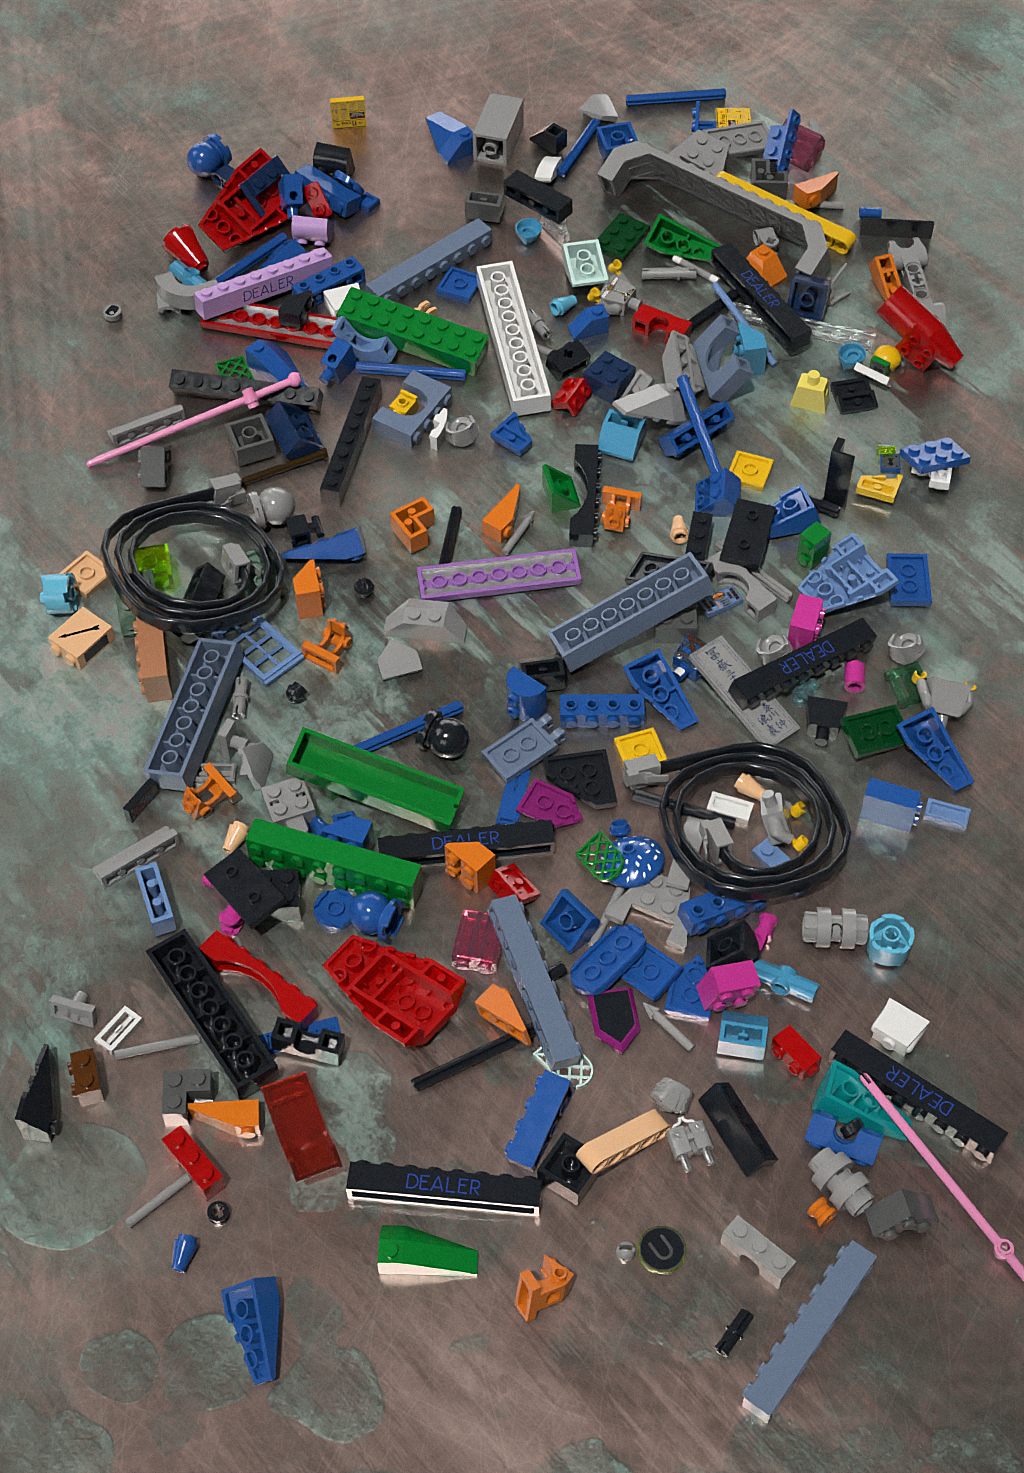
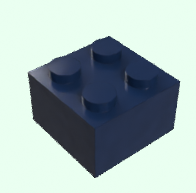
M796 273L792 278L787 303L800 317L821 322L825 315L832 281Z
M604 351L583 372V378L587 381L592 394L612 404L624 394L636 374V367Z

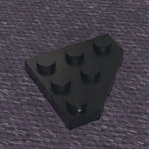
M606 749L543 757L546 780L573 794L574 797L596 810L617 807V798Z

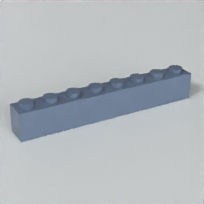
M477 218L366 284V292L395 301L448 270L451 266L460 263L477 251L487 247L492 243V229Z
M516 894L491 900L487 912L551 1072L576 1065L581 1057L582 1049L580 1043L575 1041L571 1022L566 1019L564 1004L557 997V987L555 982L549 977L547 962L542 960L540 945L533 938L532 925L525 918L523 903L518 901Z
M851 1240L848 1246L843 1245L836 1255L838 1258L836 1264H830L823 1274L825 1277L821 1285L817 1283L810 1293L812 1297L808 1304L804 1302L796 1314L799 1318L795 1324L792 1322L788 1324L783 1333L786 1337L782 1343H775L769 1353L772 1356L767 1364L763 1362L755 1374L758 1378L754 1384L749 1382L742 1392V1396H744L742 1406L767 1424L875 1265L878 1256L854 1240Z

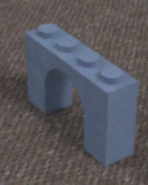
M722 314L693 343L708 395L712 400L719 402L727 401L753 375L749 360L734 355L719 369V362L724 349L739 334L735 320Z
M414 370L403 381V390L418 396V402L425 405V409L415 415H401L382 406L372 418L373 432L410 449L421 441L426 431L431 429L435 415L439 414L443 408L450 406L453 400L450 386Z

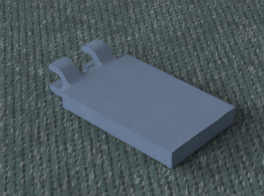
M545 714L538 721H535L533 718L529 719L481 751L482 757L506 783H509L543 760V757H547L558 750L557 744H562L566 741V738L563 736L566 733L559 727L551 734H548L546 731L552 729L554 725L551 723L553 719L550 715Z

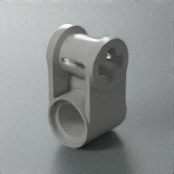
M766 227L754 230L753 240L755 245L759 247L765 244L778 255L776 247L779 244V239L774 229Z

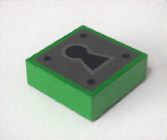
M874 355L871 358L869 368L888 377L891 363Z

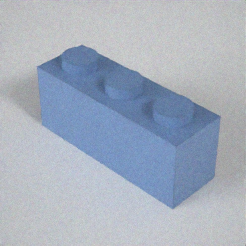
M157 863L135 868L155 937L177 930Z

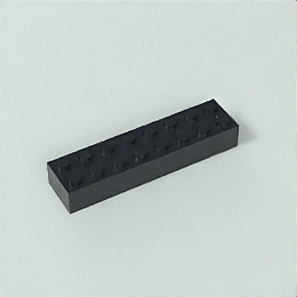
M186 929L179 931L145 951L150 966L239 1100L246 1098L280 1077L276 1062Z

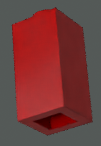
M791 1025L773 1037L771 1044L772 1053L777 1059L784 1061L792 1075L798 1076L803 1081L808 1076L811 1078L819 1072L822 1057Z

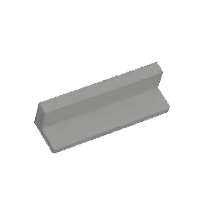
M181 404L110 429L107 431V434L116 449L185 421L184 409Z
M164 826L93 867L92 872L103 888L106 889L136 872L135 868L148 865L180 846L178 834L174 828L169 829L168 826Z

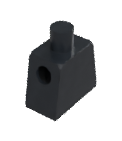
M808 696L806 705L807 735L815 737L817 745L825 746L828 743V739H837L841 729L839 721L846 715L848 702Z

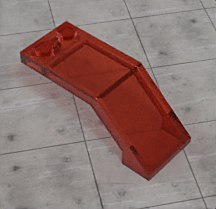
M304 1071L262 1086L261 1091L296 1183L342 1167L335 1143L332 1142L327 1132L306 1072Z

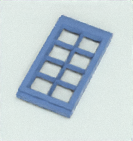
M261 616L252 619L257 624L245 632L238 625L209 632L213 639L226 640L222 635L234 627L241 635L233 641L238 643L243 638H247L253 645L242 652L244 658L241 664L266 686L305 659L304 655ZM261 627L268 634L256 642L249 634ZM272 637L279 645L270 652H267L260 645ZM284 647L291 655L279 663L272 655ZM255 648H258L264 656L252 663L245 656ZM269 658L276 666L264 674L256 666Z

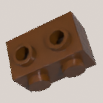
M89 1048L70 1053L71 1062L67 1063L70 1077L74 1076L75 1083H71L73 1097H78L81 1107L105 1101L98 1060L94 1049Z

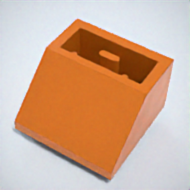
M313 559L309 560L293 578L299 620L323 616L322 608L326 607L320 568L315 567Z
M480 842L447 843L444 846L446 871L452 877L460 879L468 890L472 889L479 894L488 885L496 869L495 854Z

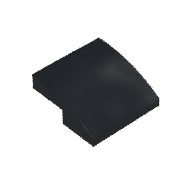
M868 376L831 382L832 395L841 414L878 408L875 392L871 390Z

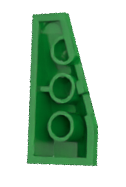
M660 213L643 244L659 253L706 262L711 260L712 249L720 246Z
M382 1225L377 1264L379 1274L477 1276L478 1251L409 1226Z

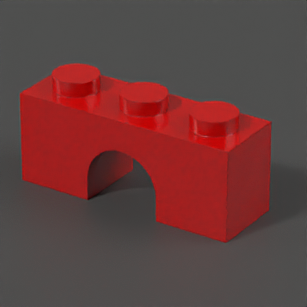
M642 303L632 317V331L647 337L655 330L665 331V344H667L673 330L690 338L692 322Z
M181 1125L161 1139L167 1154L178 1167L182 1166L190 1177L193 1186L206 1202L226 1188L223 1175Z

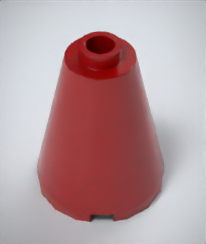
M182 224L184 227L181 228L176 226L165 236L163 240L165 245H162V247L168 254L180 260L188 267L198 269L200 274L205 273L208 270L209 261L194 229L190 224Z

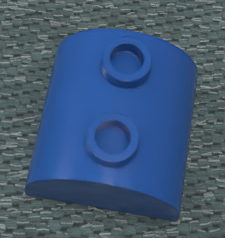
M630 121L597 127V142L603 159H607L614 148L638 141Z
M513 666L506 677L507 713L514 719L528 721L533 718L536 720L546 713L547 687Z
M562 889L540 924L571 953L583 947L591 939L600 925V920L568 889Z

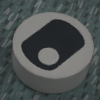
M117 304L105 306L103 309L104 318L108 321L119 320L122 317L121 307Z

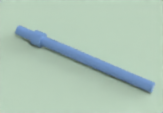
M713 283L712 288L736 320L751 327L719 283ZM767 345L766 360L774 368L778 365V362L771 354L772 351Z

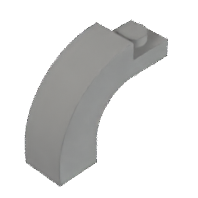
M172 272L154 276L156 291L160 298L170 306L185 310H196L194 292L218 284L215 279L193 286L183 285L175 279Z

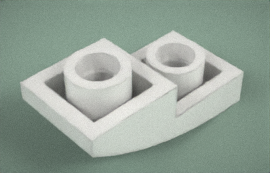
M545 156L538 166L535 179L542 183H550L557 176V168L562 164V157Z
M445 408L435 415L433 419L434 429L429 435L431 449L438 451L446 437L445 427L448 417L447 409Z

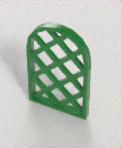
M243 355L215 363L219 375L233 377L234 373L240 374L238 378L244 375L248 377L247 379L254 380ZM229 364L235 365L233 369L228 368ZM238 366L244 368L242 372L236 370ZM225 370L231 371L230 375L224 374Z
M601 830L575 853L592 873V876L601 882L613 881L621 874L625 866V859L620 850L613 845ZM602 836H603L607 841H601ZM606 844V849L599 851L600 845ZM591 845H597L596 851L590 852ZM609 845H611L615 850H609ZM608 853H614L613 859L607 860ZM598 854H604V859L598 860ZM586 855L585 861L580 856ZM589 855H595L594 861H588ZM616 862H621L619 868L615 869ZM603 863L602 870H596V865ZM606 863H612L611 869H605ZM593 864L592 870L588 865ZM610 872V877L604 878V873Z

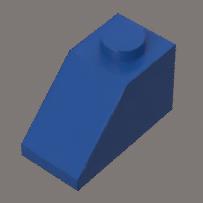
M603 304L585 308L568 325V330L574 341L609 332V315Z

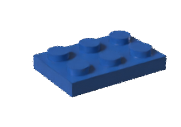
M950 437L902 447L899 454L920 474L970 464L971 456Z
M887 553L886 567L899 580V584L889 590L890 606H931L932 595L927 554Z

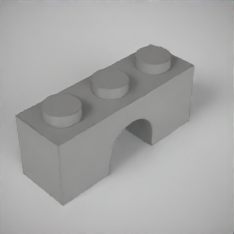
M739 1215L722 1232L721 1244L739 1259L742 1255L750 1258L760 1270L759 1275L778 1290L794 1272L796 1261Z

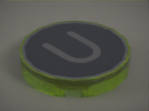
M654 1226L647 1229L641 1235L638 1243V1258L649 1272L668 1275L676 1272L683 1265L686 1257V1243L678 1231L668 1226Z

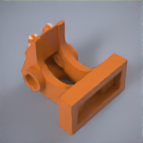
M604 486L602 504L606 505V511H603L601 522L604 523L603 529L623 532L625 527H629L631 516H629L630 510H641L642 493ZM616 497L626 498L627 500L618 499Z
M333 618V620L327 619V627L322 633L323 640L317 645L305 640L301 645L302 654L305 659L337 675L341 670L340 656L345 649L350 648L353 642V635L348 631L349 627L346 626L347 624L338 622L336 618ZM330 644L336 646L333 651L326 650Z
M210 762L203 767L208 776L205 783L197 789L187 786L183 794V809L186 813L191 814L194 819L208 816L212 812V808L226 797L232 804L239 800L237 792ZM210 791L213 797L206 802H202L199 798Z
M547 1255L543 1256L544 1262L541 1273L546 1278L544 1280H536L529 1269L520 1272L515 1306L526 1322L535 1320L537 1311L563 1301L572 1289L574 1274L568 1268L557 1263L555 1258L551 1259Z

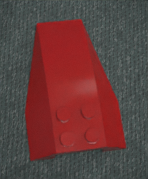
M261 147L234 170L232 176L198 224V227L223 252L288 220L287 210H281L278 183L282 176L255 196L266 212L263 217L259 216L239 187L249 176L272 159ZM302 190V193H303V205H302V206H304L308 201H307V199L305 198L304 192H303V190Z
M351 935L322 965L324 970L374 1027L405 1047L426 1044L457 1011L467 983L466 979L433 959L427 957L424 959L419 958L414 953L408 951L403 953L391 946H380L378 942L356 935Z

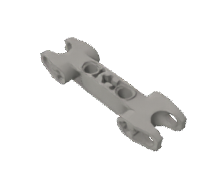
M918 237L912 238V244L909 248H901L895 241H888V254L892 253L896 269L901 271L905 288L943 322L947 329L944 303H933L922 267L928 266V255L925 246Z

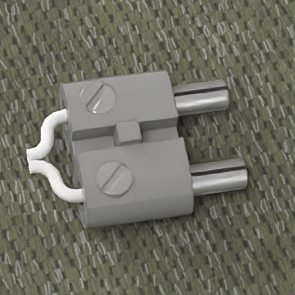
M684 1116L677 1118L678 1122L665 1133L675 1161H681L685 1173L692 1171L689 1158L695 1154L697 1156L703 1154L707 1166L714 1165L715 1161L711 1153L714 1145L704 1121L687 1120ZM682 1121L688 1123V1126L683 1127V1125H679Z

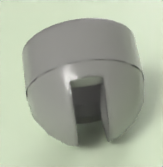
M627 1240L620 1242L616 1247L617 1258L621 1262H630L634 1259L635 1246ZM620 1248H631L632 1250H627V1249H622V1250H620Z

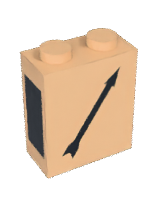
M82 607L48 637L53 654L56 656L60 655L70 666H76L81 670L114 641L115 636L112 626Z

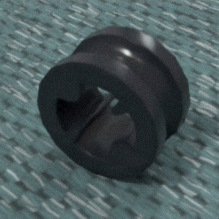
M215 1201L209 1205L207 1215L213 1225L222 1226L228 1222L230 1211L226 1203ZM219 1209V1212L223 1209V1216L218 1218V1215L214 1218V1211Z

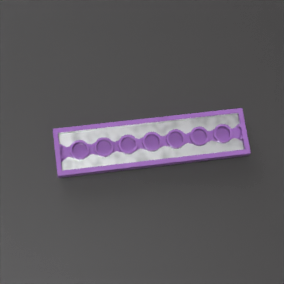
M575 548L417 567L422 600L448 601L582 584Z

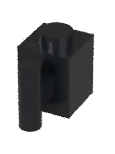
M305 514L285 518L292 548L309 543L312 544L311 534L316 533L318 538H322L325 535L318 515L311 517V523H307Z

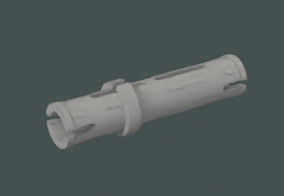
M696 267L642 268V280L676 279L678 281L680 279H696Z

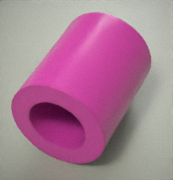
M852 660L845 664L844 689L847 692L860 693L865 689V664L858 660Z

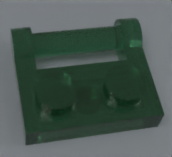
M919 662L890 669L883 674L885 681L889 682L897 699V705L901 710L908 708L910 705L922 703L917 686L912 681L914 671H917L919 676L923 672ZM901 677L910 696H904L896 678Z

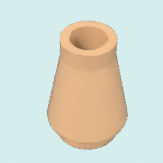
M677 515L672 520L670 538L676 544H683L688 540L689 530L685 524L684 517Z
M742 773L734 785V788L738 789L737 792L760 801L762 793L766 791L750 774Z
M234 821L233 824H230L222 850L228 854L235 851L245 840L249 827L239 821Z

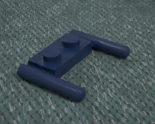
M275 155L239 185L260 217H263L266 212L255 196L281 175L290 174L278 155Z

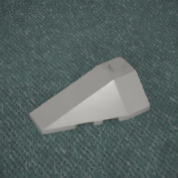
M671 383L653 385L615 400L612 403L625 416L640 419L646 416L656 422L664 419L667 424L671 425L683 424L686 421L682 394Z

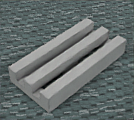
M201 763L198 770H204L203 767L208 763ZM211 763L217 771H231L219 773L230 785H235L236 763ZM197 772L192 785H203L208 779L206 773Z

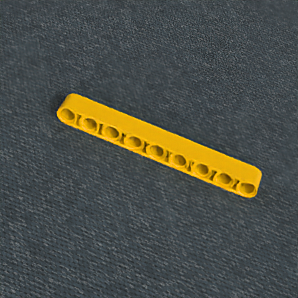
M720 171L716 175L718 178H725L733 185H740L748 192H755L763 199L768 198L778 206L783 205L793 213H800L808 220L818 221L822 226L827 246L833 251L846 254L856 242V235L848 229L727 172Z

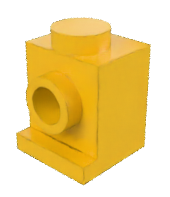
M401 389L400 395L389 406L390 410L401 415H414L419 409L418 396Z

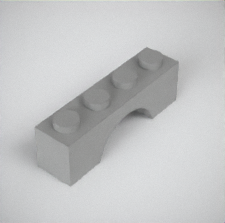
M721 551L705 560V562L713 563L714 568L709 575V579L716 586L723 584L734 585L745 593L744 612L756 623L775 612L776 596L768 591L758 579H755L745 567L719 561Z

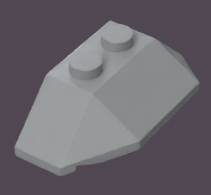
M673 330L662 356L665 383L673 384L676 390L680 391L677 378L681 375H687L694 394L701 392L705 389L703 374L699 367L695 350L690 344L691 341L688 336Z
M409 598L386 617L383 636L464 644L467 625L450 602Z

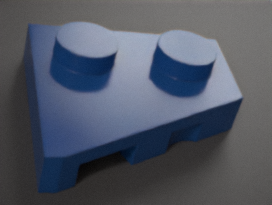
M515 412L491 432V439L519 456L532 446V439L526 433L523 423L519 422L518 415Z

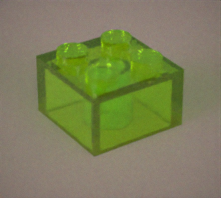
M168 543L139 547L135 557L138 571L152 569L156 589L160 591L175 589Z

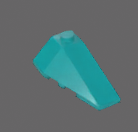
M833 1060L816 1091L812 1110L819 1109L839 1117L838 1122L845 1124L858 1117L863 1122V1127L892 1138L907 1141L908 1138L859 1079L860 1074L848 1066ZM892 1104L911 1127L912 1120Z

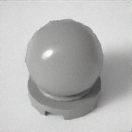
M269 487L263 490L260 495L256 491L247 493V504H252L254 514H250L251 519L261 529H265L266 523L271 525L286 523L285 518L292 517L296 508L295 500L291 493L284 488Z

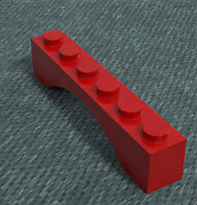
M216 930L198 947L209 965L216 972L241 974L262 984L278 1002L282 1018L300 1022L301 1028L306 1030L319 1017L318 1004L312 997H306L296 985L287 983L280 973L268 969L261 959L252 957L245 947L236 945L229 935H223Z

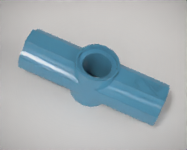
M174 260L169 265V271L183 285L193 286L207 282L200 276L198 269L188 267L180 260Z
M759 958L754 963L760 982L770 985V988L777 994L784 996L791 994L810 1003L814 1001L820 984L799 976L796 970L787 965H780L778 967Z

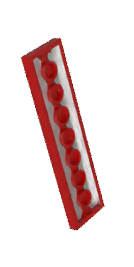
M251 303L207 320L202 318L200 325L202 328L329 349L336 338L331 329L337 319L336 317L308 313L307 322L303 323L301 329L279 324V308Z

